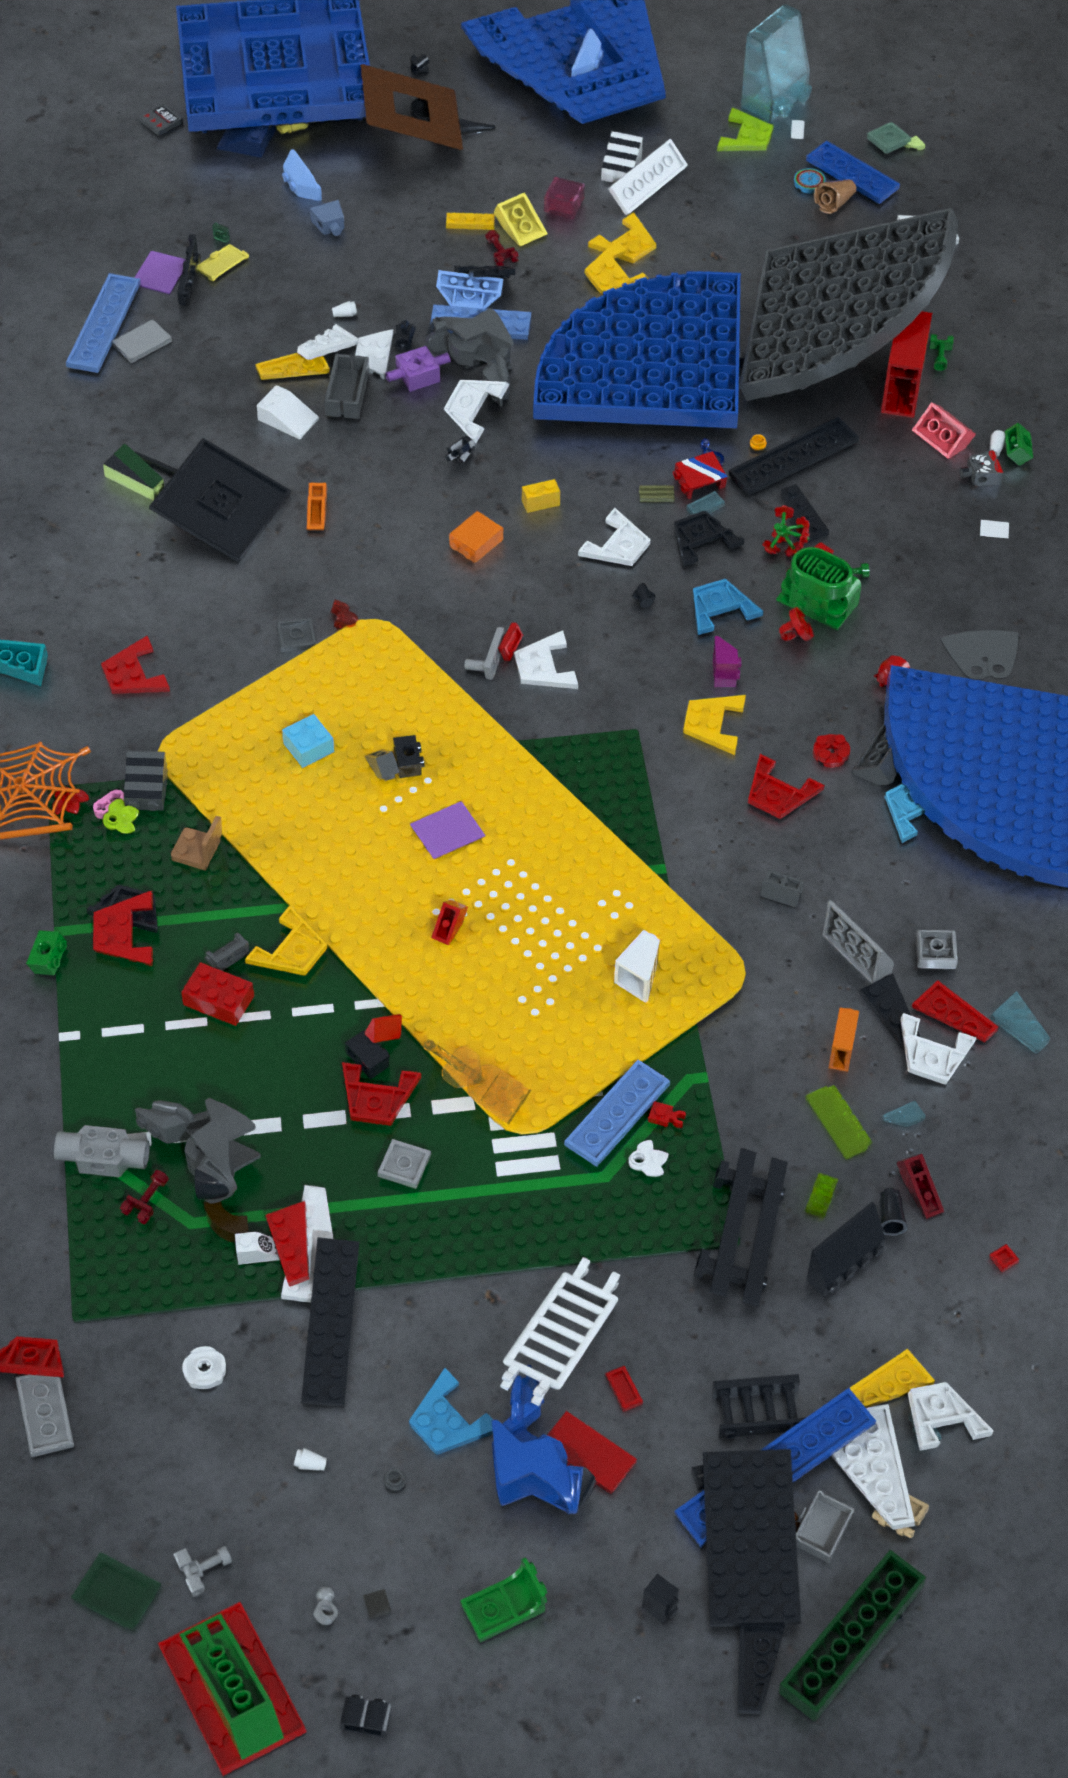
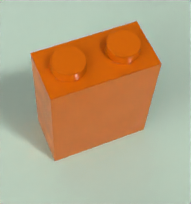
M476 511L449 534V546L476 563L503 540V527L479 511Z
M839 1008L828 1068L848 1072L859 1011L851 1008Z

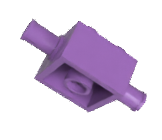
M427 346L396 355V369L385 372L386 380L390 383L391 381L402 379L409 392L440 382L439 366L450 363V356L446 352L434 357Z

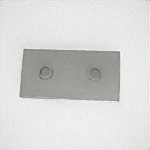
M39 1375L15 1377L31 1458L74 1447L61 1378Z

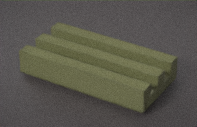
M674 485L639 486L640 502H674Z

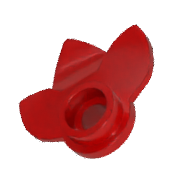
M83 790L75 793L67 803L65 811L78 814L80 802L88 801V794ZM56 791V792H55V798H56V799L58 798V796L60 795V793H61L62 791ZM65 792V795L59 800L54 812L56 815L61 814L62 807L71 792Z

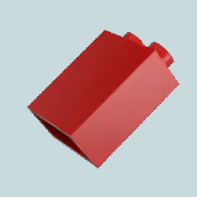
M921 311L893 339L881 413L915 417L932 312Z

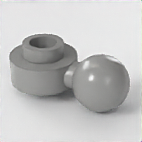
M325 1586L317 1591L316 1598L319 1603L314 1609L313 1614L319 1623L330 1625L337 1617L338 1611L335 1605L331 1603L334 1599L333 1590Z

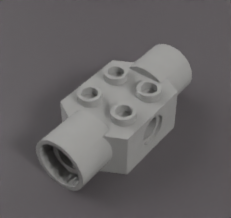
M84 1125L78 1133L58 1131L54 1144L55 1160L76 1162L79 1173L120 1177L128 1168L146 1169L150 1151L148 1140L129 1139L125 1129Z

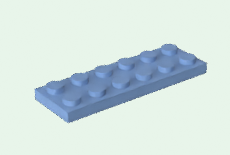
M433 305L430 324L435 317L473 318L487 309ZM493 309L501 318L512 339L528 340L531 312Z
M637 1060L564 1141V1145L597 1167L651 1107L653 1102L670 1085V1080L640 1060Z

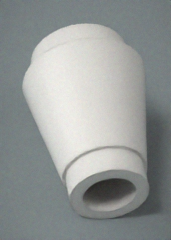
M347 301L332 308L334 317H354L357 314L354 301Z
M999 430L994 431L990 436V450H994L998 457L1006 443L1005 433Z
M305 1448L303 1450L297 1449L293 1466L299 1467L298 1469L324 1471L327 1458Z

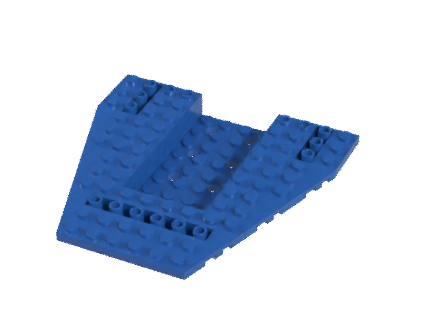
M570 0V6L527 19L523 17L517 7H513L461 23L462 30L480 55L489 57L492 63L499 64L502 70L517 80L521 79L527 87L530 85L535 89L536 93L549 102L556 103L561 111H568L569 115L581 124L666 98L644 0ZM589 29H593L601 42V50H603L602 60H599V67L593 71L571 77L572 67L586 33Z

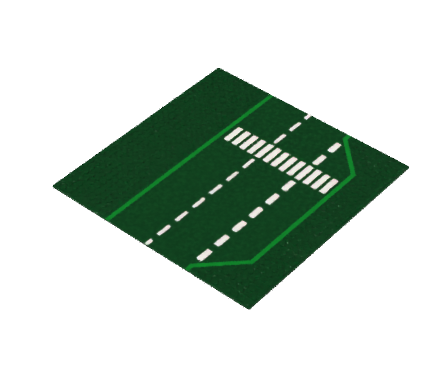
M637 729L517 741L669 886L639 731ZM169 779L167 781L164 810H139L137 818L131 822L135 827V831L128 834H123L117 829H107L103 824V819L97 818L93 810L94 803L111 791L121 790L124 792L125 780L74 785L76 789L86 792L89 800L80 802L78 814L64 811L63 822L71 823L72 830L49 833L54 932H60L67 941V947L60 960V966L56 970L63 1132L78 1133L84 1125L125 1129L129 1139L148 1140L150 1144L146 1169L128 1168L120 1177L79 1173L76 1162L65 1161L71 1306L74 1322L281 1299L285 1279L281 1261L275 1260L238 1265L236 1243L221 1238L210 1227L204 1207V1202L206 1201L197 1199L195 1176L188 1170L185 1155L187 1140L164 1143L160 1139L154 1138L147 1130L138 1126L135 1109L144 1108L150 1110L153 1102L158 1100L179 1103L188 1108L193 1114H197L207 1110L205 1100L211 1098L242 1113L255 1123V1130L233 1141L259 1152L261 1157L235 1172L234 1180L237 1190L232 1196L221 1201L222 1207L228 1213L236 1216L247 1215L249 1232H258L273 1237L266 1214L300 1203L305 1185L325 1188L333 1239L359 1241L355 1290L579 1265L583 1257L590 1260V1263L701 1251L702 1249H719L731 1191L730 1186L724 1184L721 1189L713 1187L716 1169L720 1162L724 1161L697 1024L643 1061L644 1064L670 1080V1085L655 1102L673 1106V1112H686L685 1119L678 1118L679 1121H683V1127L677 1128L670 1122L668 1127L648 1122L652 1108L651 1105L597 1167L566 1147L564 1141L621 1078L552 1127L539 1133L518 1134L507 1131L495 1123L403 1025H401V1036L399 1039L377 1042L390 1055L389 1067L371 1080L362 1071L359 1082L398 1087L402 1070L421 1073V1079L391 1126L352 1121L342 1062L355 1063L346 1054L345 1042L363 1030L366 1031L373 1018L391 1016L392 1013L328 946L305 976L246 964L245 959L248 955L223 970L226 973L253 983L254 997L236 1026L184 1006L181 992L200 962L210 966L205 960L206 952L210 951L213 954L234 940L235 933L238 932L248 941L250 953L258 946L273 954L292 931V929L279 923L280 916L289 905L223 835H221L220 843L206 870L172 860L171 852L184 828L207 833L211 823ZM47 790L48 796L52 790ZM55 793L52 795L48 803V808L51 811L52 804L56 799ZM114 818L109 819L111 822L116 821ZM49 820V825L59 824L57 821ZM118 884L144 892L152 891L155 895L158 933L133 927V948L152 947L153 966H148L141 962H133L121 957H113L93 950L94 916L89 915L87 909L89 906L94 907L98 904L100 898L110 893ZM392 1139L431 1151V1156L416 1189L378 1177V1170ZM651 1140L654 1150L668 1153L667 1161L661 1166L664 1171L663 1175L651 1177L647 1176L642 1170L637 1171L630 1167L628 1163L629 1156L637 1150V1146L641 1142ZM155 1170H160L168 1176L169 1180L164 1187L159 1186L147 1202V1205L151 1206L154 1212L145 1225L138 1222L137 1216L140 1210L133 1207L129 1215L121 1213L120 1206L127 1196L130 1195L140 1200L152 1183V1174ZM739 1236V1239H738V1244H737V1246L740 1245V1236Z

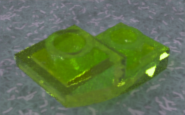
M819 1173L805 1211L825 1218L838 1179Z

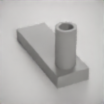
M497 627L486 660L466 659L465 670L483 671L486 679L493 680L502 656L498 647L506 634L504 628Z

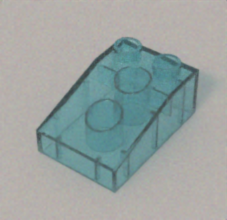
M784 4L747 34L741 110L771 125L781 117L786 118L797 103H804L809 98L812 91V86L809 85L810 67L801 12Z

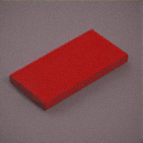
M568 1411L563 1414L547 1434L562 1442L567 1454V1465L586 1467L595 1476L596 1485L611 1495L637 1462V1458Z

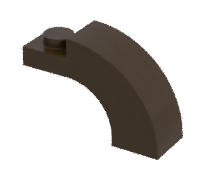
M221 1201L216 1203L204 1202L207 1221L218 1236L236 1243L235 1234L249 1233L247 1215L236 1216L228 1213L222 1207Z

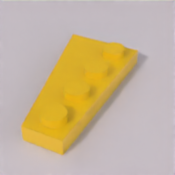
M294 353L255 364L261 380L330 373V368L324 356L307 360L299 353Z
M906 1349L850 1387V1390L865 1408H869L906 1395L910 1389L933 1385L935 1380L913 1354Z

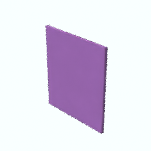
M151 251L134 278L140 279V287L170 294L183 274V263L186 259Z
M462 801L410 824L433 859L485 837V834Z

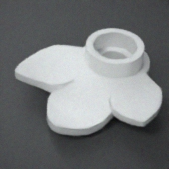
M648 1140L641 1142L637 1146V1150L629 1156L628 1163L634 1170H642L647 1176L657 1177L664 1174L661 1166L667 1161L668 1153L654 1150L653 1142Z

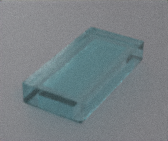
M714 491L687 505L686 510L691 515L702 511L710 514L725 506V501Z

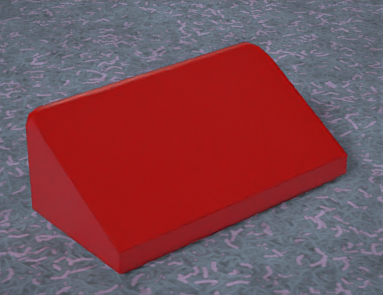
M397 1014L373 1018L364 1034L373 1043L399 1039L401 1036L402 1015Z

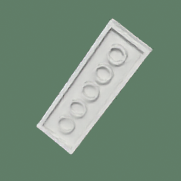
M669 139L610 186L608 190L623 213L627 215L688 165L673 141Z

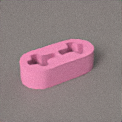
M113 790L96 801L93 805L94 815L99 819H103L114 798L123 799L124 801V792Z

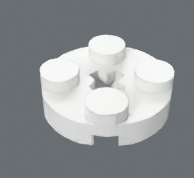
M209 1346L195 1348L187 1359L185 1358L183 1361V1374L186 1381L192 1388L209 1389L220 1385L226 1374L224 1356ZM202 1364H206L207 1367H210V1369H208L205 1372L199 1370V1368H202Z

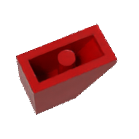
M453 900L443 902L431 938L450 945L463 924L468 906Z

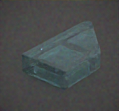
M913 1101L883 1115V1120L904 1127H910L925 1120L926 1115L916 1101Z

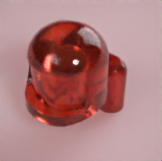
M335 599L330 612L337 616L334 627L343 629L344 627L351 628L355 626L358 616L354 612L349 611L350 607L347 603Z

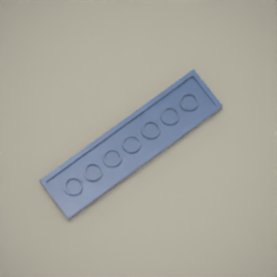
M108 274L69 354L66 367L99 373L112 345V341L115 339L141 284L139 278Z

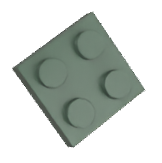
M893 122L867 133V139L886 154L911 142V137Z

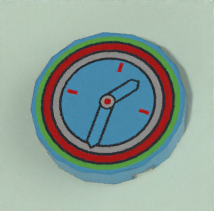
M802 169L795 174L794 185L797 189H801V192L812 194L819 184L825 182L826 178L822 172L816 169Z

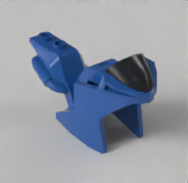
M518 1375L511 1387L510 1418L502 1424L498 1420H491L494 1440L492 1442L493 1462L500 1505L505 1506L534 1495L565 1511L568 1515L577 1514L578 1510L587 1502L594 1491L597 1483L595 1476L586 1467L567 1466V1454L561 1441L545 1434L537 1437L527 1431L526 1428L541 1416V1404L538 1406L531 1402L534 1397L533 1391L539 1385V1381L527 1375L524 1378Z

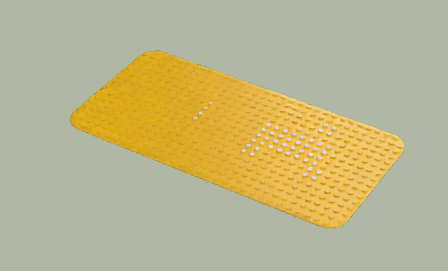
M360 619L344 627L175 729L163 739L158 749V752H165L168 779L211 824L216 816L221 817L222 835L280 897L327 943V946L392 1015H402V1025L485 1113L507 1131L518 1134H533L552 1127L621 1078L637 1060L643 1062L731 1000L742 989L746 972L744 961L737 951L406 634L389 621ZM315 714L333 737L334 752L302 768L283 744L282 729ZM415 735L416 741L421 744V753L419 755L424 758L425 767L421 768L422 775L399 778L397 773L395 778L385 781L384 779L377 778L365 756L381 749L392 751L394 754L393 738ZM462 801L485 834V837L433 859L410 824ZM453 900L468 906V910L463 924L450 945H446L432 939L431 936L443 902ZM643 930L654 934L660 940L658 965L650 996L646 1003L614 983L615 960Z

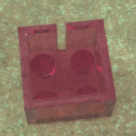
M554 177L544 196V212L574 219L584 201L585 184Z

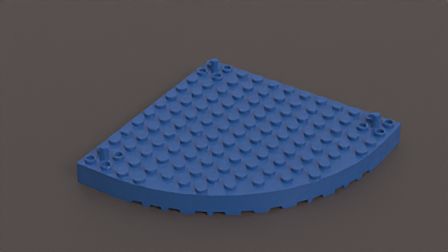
M686 271V274L679 275L677 272L671 273L668 276L659 274L651 279L646 277L637 279L635 283L628 285L623 283L622 287L606 290L602 296L598 298L593 297L585 302V306L574 310L570 317L561 323L560 328L554 331L549 343L545 346L543 354H541L535 378L533 419L737 428L741 273Z
M891 665L887 678L884 711L886 740H888L889 748L891 747L893 765L897 773L900 774L903 785H906L909 789L910 796L917 805L920 804L925 810V815L933 823L936 822L942 827L943 832L948 837L958 840L963 844V848L966 850L969 848L976 852L977 856L986 862L992 861L1000 865L999 868L1017 872L1016 875L1022 877L1024 875L1033 877L1034 881L1068 888V696Z

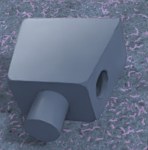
M338 200L310 208L311 222L322 234L333 233L334 236L341 234L344 229V216Z

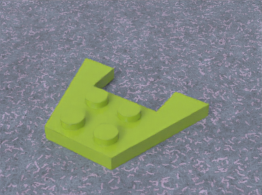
M732 107L728 121L740 123L742 126L737 139L721 136L717 151L766 150L774 126Z

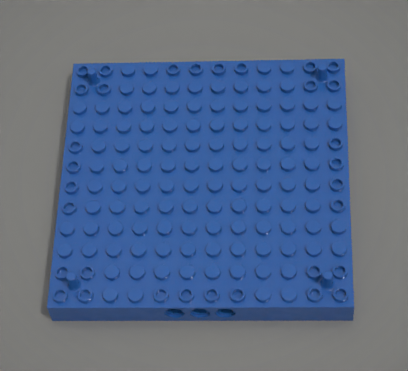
M245 0L176 6L189 132L201 131L206 133L208 130L213 131L217 129L275 126L279 124L356 118L357 120H362L366 118L361 64L368 66L370 64L359 0Z

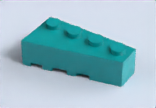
M0 640V673L41 686L48 659L45 644Z

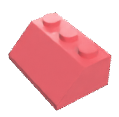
M931 402L912 429L913 432L948 459L964 450L976 435V433L949 412Z

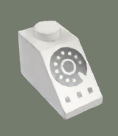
M258 1232L235 1234L238 1265L280 1260L273 1237Z

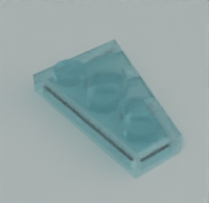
M1017 991L991 1015V1020L1036 1054L1050 1041L1049 1035Z

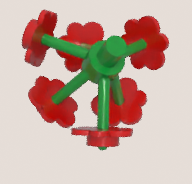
M783 505L775 508V516L780 517L782 521L781 524L776 523L773 527L774 531L771 534L772 537H775L773 542L765 540L762 543L765 551L769 554L777 555V553H780L781 550L777 547L776 543L787 541L789 546L785 553L787 557L794 556L797 551L803 548L804 543H807L809 540L810 524L804 516L796 519V525L787 526L785 524V520L793 517L794 509ZM791 529H796L799 533L793 532ZM793 535L799 537L800 540L792 543L788 536Z

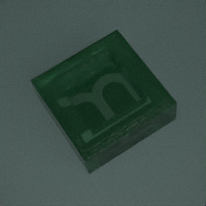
M214 223L212 226L213 238L228 243L230 241L229 228Z

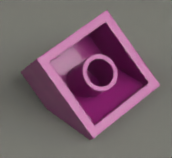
M715 636L713 650L714 687H736L737 680H740V669L738 668H741V657H738V650L721 637Z

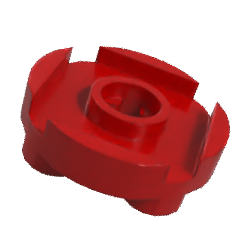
M841 734L818 736L813 746L815 760L817 762L819 760L823 763V766L829 768L842 766L850 756V745L845 740V736ZM828 749H834L835 751L834 753H831V751Z

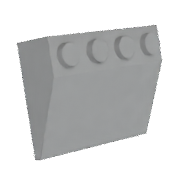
M830 900L827 904L822 936L871 983L892 974L894 966L892 959Z

